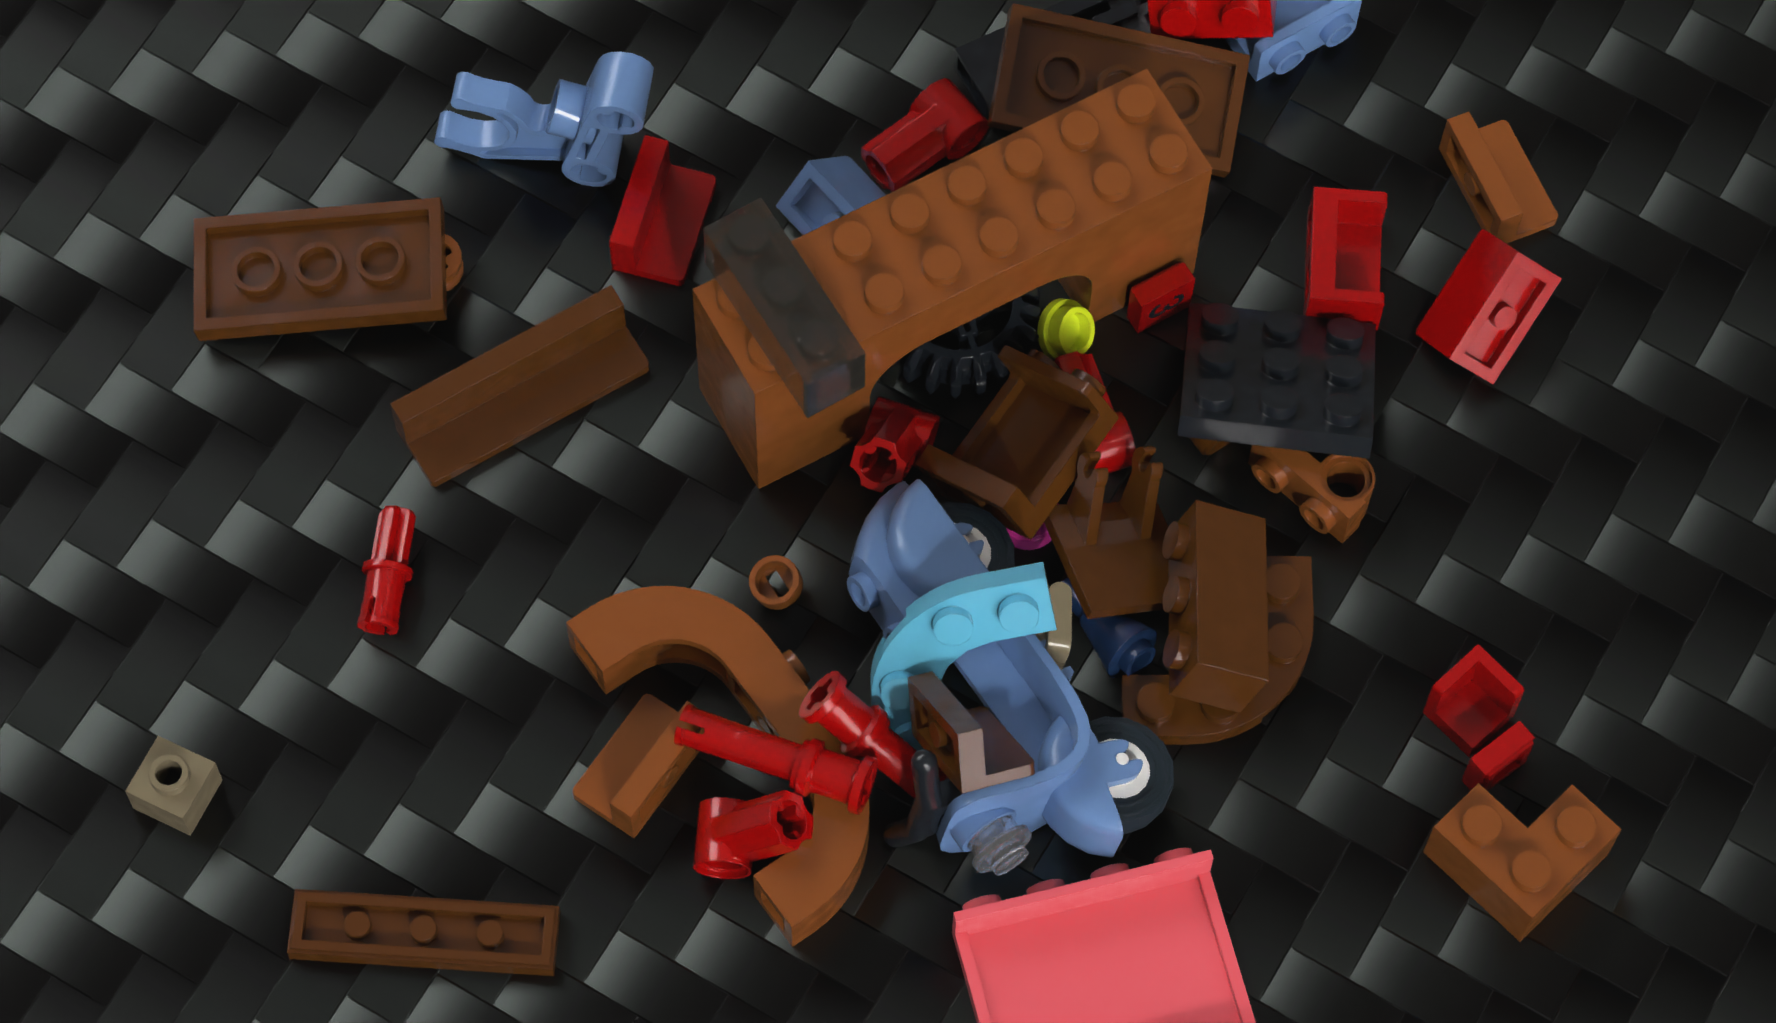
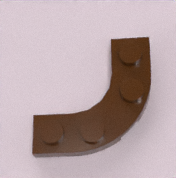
M1267 556L1269 682L1240 713L1169 695V675H1122L1120 683L1121 717L1147 726L1165 745H1193L1217 742L1237 736L1261 723L1263 717L1277 707L1295 688L1304 670L1310 651L1314 625L1311 556Z

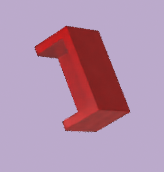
M1327 187L1313 188L1307 214L1304 316L1330 319L1340 317L1351 318L1358 322L1376 324V331L1378 330L1385 294L1380 292L1382 224L1388 200L1386 192Z

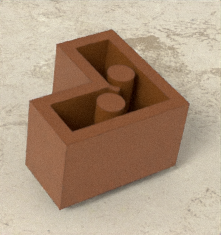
M1478 783L1433 827L1423 852L1521 942L1609 854L1622 829L1573 784L1527 828Z

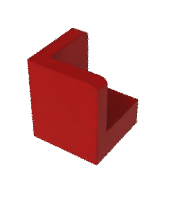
M1477 644L1432 686L1423 714L1470 757L1514 716L1525 689L1487 651Z

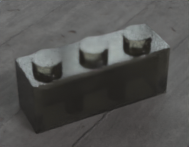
M761 197L703 228L705 263L807 418L865 387V351Z

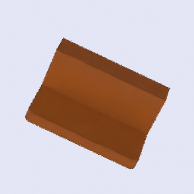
M1469 111L1447 119L1439 150L1481 229L1487 230L1505 243H1510L1556 224L1558 213L1510 124L1506 120H1500L1478 128Z
M643 695L574 786V799L635 839L700 752L686 746L681 747L674 744L676 726L700 734L704 733L703 728L679 720L685 706L691 703L686 701L680 711L677 712L653 695Z

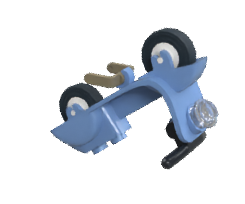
M916 479L910 486L902 480V482H899L884 494L866 516L852 553L847 588L856 606L863 612L869 611L883 630V638L887 639L893 629L906 617V608L929 591L963 577L1015 567L1014 544L1006 527L990 512L970 503L945 502L940 504L920 479ZM1055 582L1049 588L1057 630L990 642L966 651L953 662L983 705L990 710L1032 757L1035 774L962 794L947 776L945 780L940 781L935 754L927 749L918 750L911 758L915 799L907 818L889 823L885 827L883 838L889 846L894 848L906 846L936 834L942 851L948 853L971 851L974 855L972 866L978 873L992 870L996 876H1000L1011 871L1025 860L1029 854L1025 846L1032 838L1031 832L1045 824H1048L1068 844L1088 854L1112 858L1124 834L1145 828L1163 811L1174 786L1173 761L1164 742L1147 726L1128 718L1104 716L1089 721L1074 688L1070 684L1074 670L1071 666L1064 668L1072 641V590L1069 585L1064 582Z

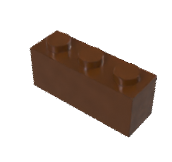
M1195 500L1178 522L1173 521L1169 525L1162 546L1163 557L1168 559L1169 581L1164 590L1162 603L1163 610L1169 613V635L1163 650V664L1169 668V695L1240 713L1269 682L1266 518Z

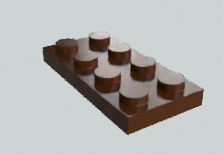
M1013 3L1008 10L987 126L1017 132L1142 70L1148 69L1213 168L1211 175L1225 178L1231 170L1250 55Z
M441 197L194 218V332L199 341L447 320L445 214Z

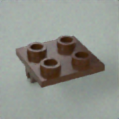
M1154 446L1136 448L1132 456V473L1119 502L1103 503L1105 486L1108 481V468L1095 469L1096 464L1101 458V453L1098 451L1082 453L1077 463L1078 477L1067 504L1056 505L1044 521L1087 619L1163 610V594L1169 581L1168 559L1163 557L1162 546L1168 525L1157 503L1159 484L1163 474V463H1149L1156 452Z

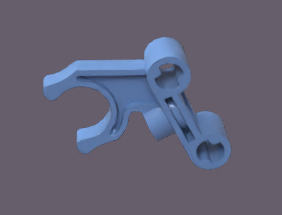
M620 51L603 54L598 59L586 86L559 79L550 104L536 103L528 93L512 83L483 78L469 72H459L456 74L453 88L452 107L479 112L496 120L483 121L471 119L448 110L442 111L439 116L434 143L442 148L459 150L483 159L563 161L562 173L573 182L592 187L610 185L616 180L624 135L634 134L643 129L654 67L645 58L633 53Z

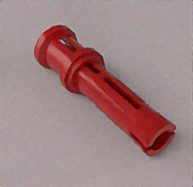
M832 671L823 676L805 696L799 709L800 718L808 724L817 722L840 741L839 748L846 756L855 759H861L867 755L877 758L878 770L915 799L911 758L917 750L889 728L890 719L882 707L879 705L868 706L846 687L847 679L839 671ZM939 770L940 781L946 779V775Z
M687 704L680 715L679 720L703 728L704 733L700 734L676 726L674 735L675 745L686 746L765 774L790 781V789L794 790L796 794L807 797L810 793H815L847 805L848 812L855 815H860L865 808L877 774V758L867 755L863 760H858L827 749L825 741L818 738L806 739L803 744H799L784 737L725 719L716 714L698 709L691 704Z

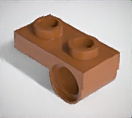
M1258 445L1251 446L1248 464L1251 466L1256 479L1273 493L1281 491L1299 507L1300 514L1313 529L1322 534L1329 532L1343 544L1359 528L1360 522L1367 512L1375 485V472L1366 458L1331 454L1320 463L1307 451ZM1334 483H1345L1354 488L1357 495L1341 497L1334 494L1328 486Z

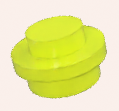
M1058 298L1051 301L1042 311L1037 327L1038 342L1042 352L1052 360L1076 351L1081 354L1087 352L1092 345L1095 335V324L1091 313L1072 299Z

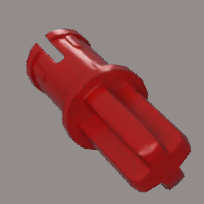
M388 505L378 515L371 559L364 561L362 566V572L367 576L357 627L365 632L384 635L386 626V633L389 635L398 633L405 583L412 580L413 570L408 566L416 516L410 509Z

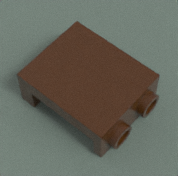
M1004 345L997 356L1010 371V376L959 447L951 455L928 444L914 465L943 497L953 502L970 503L982 508L996 517L1007 529L1031 540L1077 477V463L1080 455L1085 452H1095L1119 417L1102 397L1106 392L1105 387L1090 374L1080 369H1074L1072 374L1062 371L1051 358L1036 349L1031 348L1025 354Z

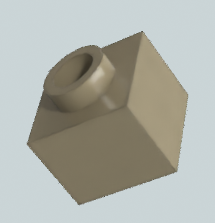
M157 736L125 792L133 809L191 836L223 779L215 762ZM170 770L181 774L180 779L176 783L171 785L163 784Z

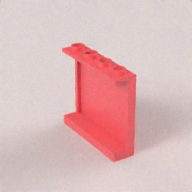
M1177 848L1155 857L1153 864L1129 869L1128 864L1125 863L1111 864L1092 872L1090 875L1091 879L1067 885L1063 879H1050L1032 885L1026 890V895L1001 900L999 895L991 894L974 898L963 904V910L953 912L952 935L976 1022L1256 1023L1210 871L1214 859L1211 849L1193 854L1191 848Z

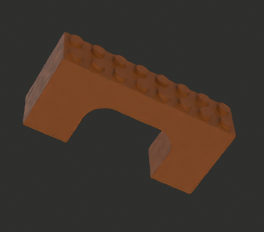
M1142 70L693 288L699 389L757 488L760 489L861 439L870 416L871 391L878 379L894 363L917 347L1007 302L1058 279L1069 298L1086 308L1091 313L1094 322L1128 306L1132 286L1178 262H1185L1191 273H1194L1213 168L1149 70Z

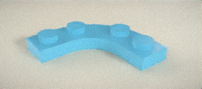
M1038 562L975 574L943 584L910 604L906 608V617L893 629L887 639L882 637L877 646L870 673L871 704L879 705L887 712L890 719L889 728L906 740L914 749L918 751L924 748L912 735L908 677L933 671L942 680L948 666L968 650L990 642L1057 630L1044 563Z

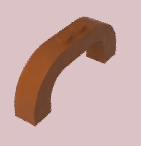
M677 586L636 588L605 598L566 622L570 647L605 694L613 691L638 673L656 665L665 663L695 665L711 672L727 686L759 730L784 737L799 744H803L806 739L818 738L825 741L827 749L845 755L841 752L839 748L840 741L819 723L808 724L799 716L800 706L810 691L806 686L810 682V678L798 657L789 649L781 653L757 622L735 605L715 595ZM810 793L808 798L813 808L812 816L814 817L812 839L804 840L798 850L785 853L753 875L754 896L792 947L827 923L840 910L857 884L868 850L869 799L861 814L855 815L849 813L847 805L842 802Z

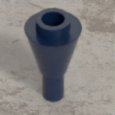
M1069 578L1064 579L1062 582L1069 585L1072 590V612L1080 619V625L1108 675L1111 678H1119L1122 675H1137L1147 668L1156 654L1154 645L1157 640V632L1127 614L1087 619Z

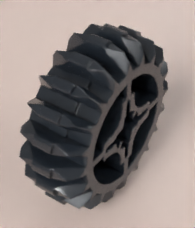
M1039 288L967 322L966 331L964 326L961 325L917 347L892 366L905 364L903 367V377L907 383L916 380L922 375L925 376V389L930 395L938 389L940 383L949 384V392L954 399L961 394L962 385L971 384L973 390L981 397L986 392L987 378L1003 386L1009 378V370L997 356L1002 347L1007 345L1027 354L1026 352L1031 348L1036 349L1038 346L1039 335L1036 330L1042 313L1041 308L1036 306L1040 301ZM1009 319L1007 325L997 337L987 344L978 347V336L981 333L994 329L995 322ZM935 344H942L948 346L950 349L939 347Z

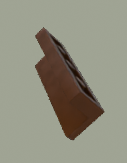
M612 285L397 399L390 403L397 432L430 485L437 487L646 374L649 371V361L626 327L624 304Z

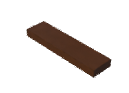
M295 889L287 954L289 959L554 976L561 912L559 906Z

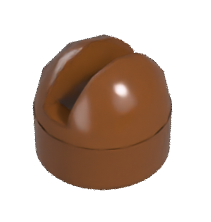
M770 555L759 560L752 568L749 575V587L753 596L763 606L769 609L782 610L792 606L800 598L803 589V578L799 569L790 559L780 555ZM775 571L778 572L789 589L782 597L779 596L777 590L766 578Z

